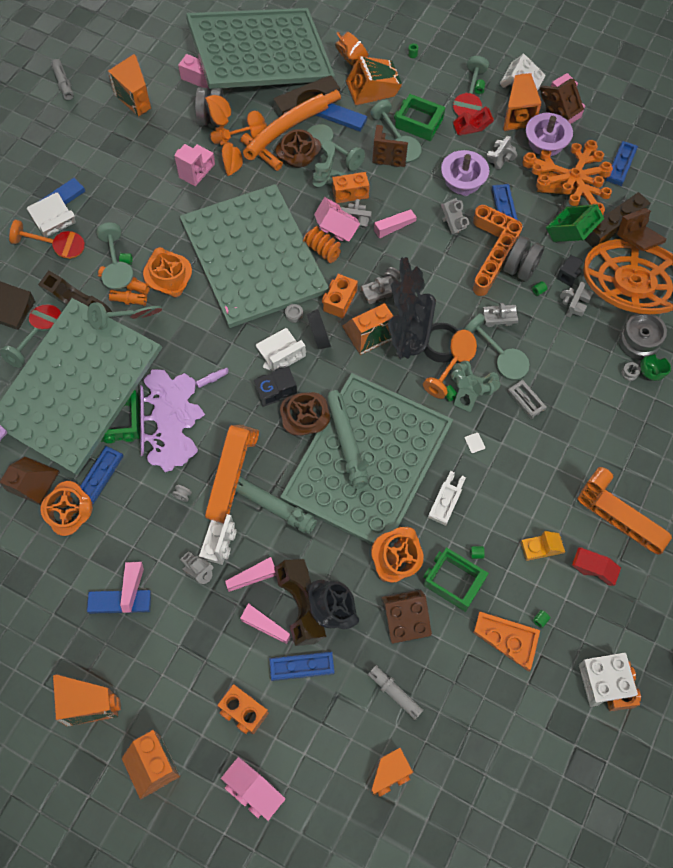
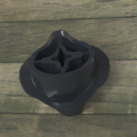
M316 580L306 587L309 595L310 610L317 623L326 628H340L344 630L352 628L359 623L353 594L346 585L338 581Z

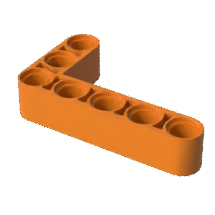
M480 205L475 210L474 225L499 237L478 272L473 285V292L478 296H484L490 290L520 237L523 227L518 220L486 205Z
M231 425L229 427L205 518L224 524L227 514H230L247 448L256 445L259 430L243 425Z
M598 467L579 494L578 501L651 552L658 555L662 554L672 539L671 534L605 490L614 476L608 469Z

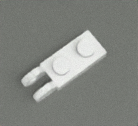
M450 471L446 482L443 483L428 515L429 519L445 526L449 521L466 477L462 476L458 481L457 487L450 485L455 474Z

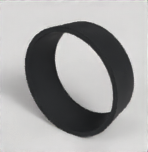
M316 309L306 314L318 349L331 347L319 310Z
M437 323L432 325L431 332L437 329H445L455 334L458 331L456 327L448 323ZM429 345L424 350L425 355L436 362H450L454 358L451 352L439 353L430 348Z

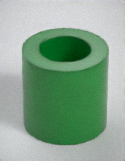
M417 44L409 45L408 56L410 58L418 56L419 47Z
M479 79L476 81L474 89L476 94L484 93L486 84L484 80Z
M120 253L119 262L132 265V254Z
M540 281L532 287L533 294L535 296L541 295L547 291V285Z
M452 385L447 386L448 393L445 397L450 402L456 399L458 393Z
M484 546L470 547L471 559H484Z
M540 610L532 621L539 628H543L550 620V616L545 611Z

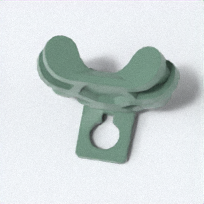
M329 140L323 142L322 145L324 153L321 155L322 163L315 164L316 172L313 174L312 182L316 187H321L324 184L332 185V178L330 177L347 175L332 169L335 145Z
M462 361L453 366L451 378L459 387L454 405L471 412L477 396H482L483 394L486 396L492 395L500 387L499 376L495 372L480 378L473 375L468 361ZM465 394L469 395V405H464L460 401V398L465 396Z

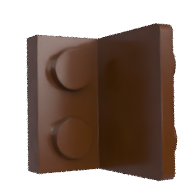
M570 78L558 87L543 85L539 87L547 113L557 114L566 120H570L584 110L574 79Z
M376 125L372 163L405 167L408 142L385 139L386 133H383V125Z
M644 208L622 217L617 235L623 238L625 242L634 245L638 250L646 251L665 243L667 240L646 227L651 212L649 209Z
M421 589L381 597L382 605L386 611L391 643L432 635L426 596Z

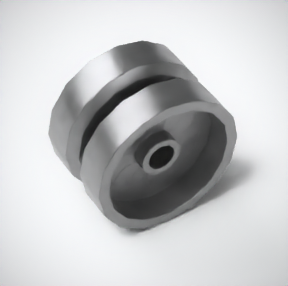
M197 88L195 111L198 125H208L210 121L213 126H220L213 121L205 97L218 95L224 98L222 88H213L211 93L208 88Z
M522 235L514 245L505 264L504 271L513 275L519 270L518 278L527 282L536 270L545 246L536 242L530 247V239Z
M636 313L629 318L620 335L619 343L621 349L628 356L638 360H642L645 356L654 355L667 337V328L660 317L654 314Z

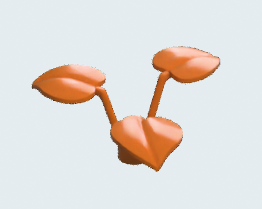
M218 95L207 96L205 99L208 103L211 117L217 125H220L215 131H212L211 140L214 144L223 145V162L227 176H230L238 171L243 164L239 148L233 147L232 143L227 142L231 135L250 130L252 137L255 138L267 127V124L260 112L251 111L247 116L249 127L230 132L228 129L223 128L229 122L228 117L231 115L228 101Z

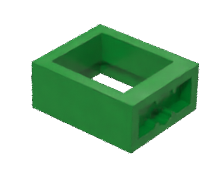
M409 94L407 99L403 100L400 111L397 110L395 113V128L431 142L444 120L446 107ZM409 108L433 117L429 124L426 125L405 115Z
M597 204L569 206L546 229L553 242L583 241L604 220V217Z
M136 390L133 391L124 405L131 406L132 428L107 430L101 442L112 444L115 441L132 442L135 439H140L139 396Z
M446 547L443 553L439 551L435 557L434 562L436 564L433 569L429 567L423 577L426 579L424 586L466 612L489 573ZM446 560L476 578L463 600L433 582Z

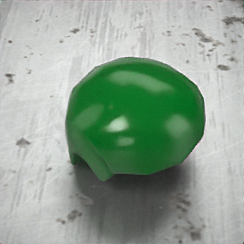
M656 354L645 356L641 360L640 370L647 379L660 381L671 372V365L666 358L658 359Z

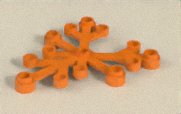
M588 140L584 144L583 154L581 152L582 146L579 143L572 144L570 151L579 161L576 167L572 169L555 165L550 158L551 151L542 150L540 154L542 160L537 159L536 155L531 152L524 155L522 164L526 168H532L533 174L540 175L548 171H555L561 174L552 177L548 175L538 177L536 187L539 190H548L550 184L567 180V183L562 185V193L570 194L573 185L577 184L578 186L575 193L569 198L570 205L577 206L583 194L590 205L597 204L602 215L604 214V205L597 202L592 194L601 196L603 199L610 198L612 193L610 188L604 187L602 190L599 188L603 186V177L611 175L613 170L612 164L610 162H603L599 167L582 170L586 163L601 162L604 158V153L597 151L598 145L596 141ZM594 174L600 175V176H595L594 178L589 177V175H594Z

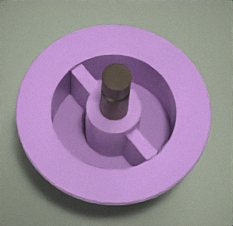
M541 113L532 117L527 123L526 136L529 146L534 152L540 155L542 150L551 151V156H554L571 142L573 129L570 123L560 115Z
M461 150L449 154L444 159L441 172L450 190L457 194L468 196L477 191L486 182L489 176V166L481 155L472 151Z

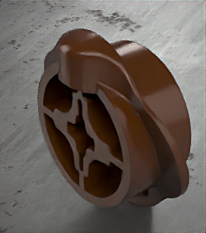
M295 129L283 137L282 142L276 147V154L290 166L300 168L309 165L314 160L315 155L321 151L322 146L321 142L309 132Z
M309 392L287 397L281 404L282 424L289 434L301 436L323 431L330 422L327 401L319 393ZM314 407L318 410L320 418L317 417V414L313 411ZM290 410L294 411V414L297 416L296 421L292 418Z

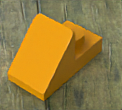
M544 531L541 536L524 539L520 542L526 561L565 553L560 534Z

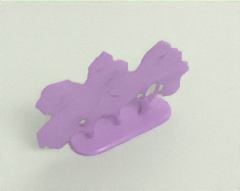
M152 369L151 374L143 379L151 394L148 397H144L142 385H140L139 390L140 456L142 457L144 454V442L149 441L154 449L148 454V462L152 465L161 466L164 472L172 471L174 466H183L189 458L198 452L193 440L186 437L182 430L184 428H191L195 424V420L202 418L205 413L198 404H192L187 401L195 393L196 382L192 377L183 373L172 380L165 370ZM144 402H149L155 406L151 416H144ZM154 420L157 423L158 429L153 435L144 433V421ZM154 439L163 441L164 447L157 445V441H154Z

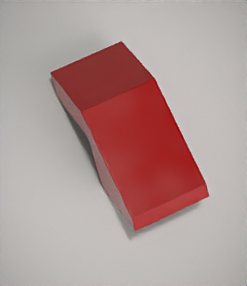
M485 106L474 116L464 112L453 121L457 134L460 136L483 131L494 122L490 109Z
M584 548L577 549L572 566L583 575L598 576L610 586L616 585L621 567L609 557Z

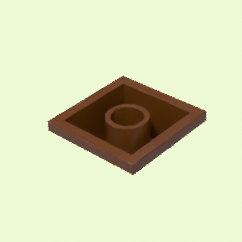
M23 457L9 465L0 480V484L6 491L41 505L60 471L30 458Z

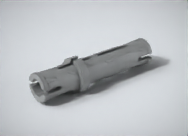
M59 59L52 60L51 66L64 99H73L74 94L71 90V83L66 77L61 61Z
M377 665L368 673V676L381 687L380 690L383 693L386 692L414 720L424 711L394 683L395 680L392 677L389 678Z

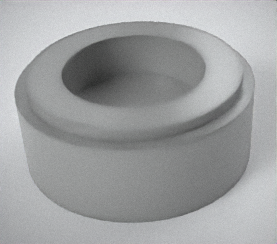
M298 304L287 306L285 309L286 319L292 323L299 322L303 318L302 307Z

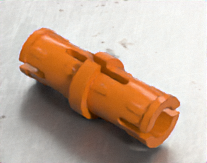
M111 289L109 301L123 302L125 305L137 304L146 306L147 295L132 293L128 290L123 292Z

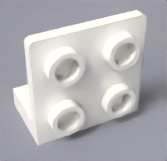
M523 53L511 62L500 85L503 88L509 84L513 85L515 75L531 73L538 91L545 74Z
M58 193L27 207L40 232L46 238L76 223L75 215L72 210H68Z
M287 328L256 344V348L272 371L280 367L285 368L306 356L303 341L297 342Z
M227 514L224 524L211 520L199 555L200 558L223 565L225 559H228L231 550L229 544L231 540L234 541L237 532L231 515Z
M626 653L585 659L579 664L590 707L598 706L606 701L637 696L638 693Z

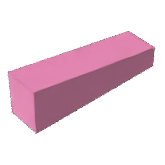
M410 209L374 223V232L380 239L415 222L416 216Z
M270 557L226 580L228 591L230 592L276 576L272 558Z
M142 562L125 563L120 604L122 613H128L132 610L144 570Z
M248 603L240 618L241 621L287 644L291 637L290 634Z

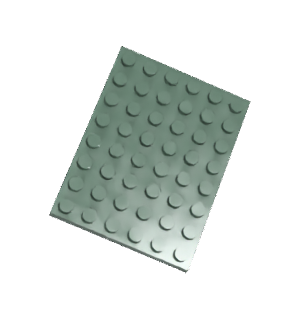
M308 8L186 13V20L209 89L315 82L329 75H332L333 78L335 77Z
M276 184L180 216L182 225L229 328L285 309L291 304H299L329 292V287L306 242H303L304 238Z
M71 298L1 399L0 425L7 431L8 435L78 476L163 347L107 317V323L103 328L94 329L88 320L89 307Z
M351 373L340 393L343 397L361 459H364L366 455L372 457L371 463L366 467L369 476L368 484L362 488H354L350 484V474L347 473L345 468V457L330 410L328 426L314 437L280 499L373 545L380 535L399 528L453 423V419Z

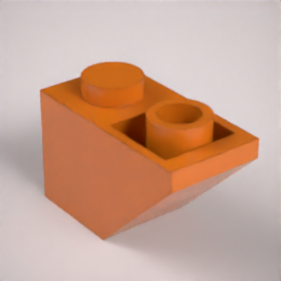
M401 748L380 759L371 790L373 796L378 793L379 797L390 792V786L395 783L401 786L411 780L409 776L412 775L413 771Z

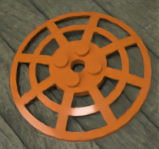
M623 239L609 240L595 246L588 253L583 267L584 277L590 288L600 298L618 308L639 314L667 313L673 311V304L667 302L673 292V283L664 270L671 265L673 266V254L659 246L646 250V252L665 260L658 266L648 260L638 258L639 250L631 243L625 242ZM616 248H631V256L611 258L606 251ZM600 254L606 262L601 265L597 272L590 269L589 264L595 256ZM630 262V265L619 267L616 263ZM638 264L645 265L653 270L650 271L644 267L638 266ZM609 266L615 271L614 277L604 274V271ZM658 274L661 275L666 284H658L656 276ZM590 275L598 278L600 286L603 288L605 292L601 291L595 285ZM604 281L613 283L616 289L610 291ZM655 290H667L663 298L654 295ZM623 294L631 297L632 302L624 300L617 295ZM649 298L654 302L640 303L639 299ZM658 305L664 306V307H662V308H641V307H654V306H658Z

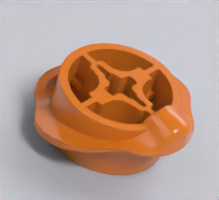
M339 32L336 33L340 39L335 43V46L351 66L354 67L359 56H369L365 47L353 34L346 32L342 36Z
M161 247L154 250L143 270L144 281L150 288L172 297H179L192 275L191 264L185 257Z
M64 481L58 484L44 498L41 504V515L56 534L69 536L75 533L89 519L93 505L90 497L84 493L77 483ZM71 493H74L79 498L80 505L73 503ZM62 495L60 502L54 504L55 500ZM67 505L70 506V507H72V508L67 509L66 511H63V510L59 509V508L67 507ZM54 511L59 512L62 524L55 520ZM79 512L78 517L73 522L69 523V521L72 520L73 514Z
M399 527L380 535L374 541L371 549V556L377 574L384 582H398L405 577L412 576L423 564L424 556L416 531L410 527ZM394 538L398 539L393 547H388ZM402 563H407L401 571H397Z

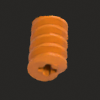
M319 226L311 229L303 239V242L305 241L308 247H311L313 251H317L329 263L337 260L341 253L339 249L341 243H335V238L330 239V235H325L324 231H320Z

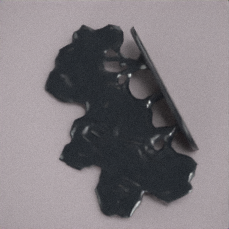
M407 257L400 259L399 271L401 282L394 280L390 284L394 294V304L398 308L399 315L392 316L388 322V329L391 334L392 344L396 348L400 360L403 356L409 359L410 356L418 355L427 347L436 305V299L433 295H420V291L425 287L423 272L418 266L411 270Z

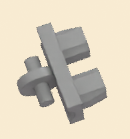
M506 136L504 140H497L494 144L496 152L489 151L487 154L488 162L494 163L495 169L500 170L505 162L513 161L517 157L516 148L510 143L511 136Z
M454 198L441 204L445 214L442 221H447L452 234L467 228L469 220L467 217H463L461 210H463L464 206L462 201Z
M356 199L355 204L349 203L348 208L341 207L343 211L358 219L360 223L358 228L367 229L369 221L372 219V211H365L366 205H360V199Z
M391 276L383 279L377 277L374 282L361 286L367 302L373 304L379 299L392 297L393 293L390 284H392L393 279Z
M581 281L576 293H574L573 288L561 292L560 297L563 300V304L571 303L566 316L570 318L572 314L583 316L587 305L578 301L581 300L589 303L593 294L592 291L585 288L586 283Z
M499 303V306L483 307L485 325L487 327H494V325L499 324L511 326L519 321L516 305Z
M187 552L180 559L185 565L182 570L198 583L206 584L211 580V570L214 567L209 562L199 556H194L191 552Z

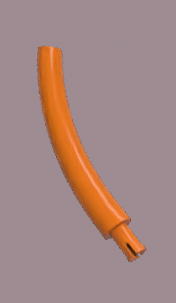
M336 89L326 95L321 93L277 118L247 145L243 151L244 157L248 160H254L268 144L285 131L327 110L329 104L341 99L339 91Z

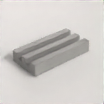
M523 380L508 389V394L530 419L546 410V405ZM519 387H521L527 393V395H525ZM530 398H531V399L535 402V404L539 407L538 409H537L536 406L530 401Z

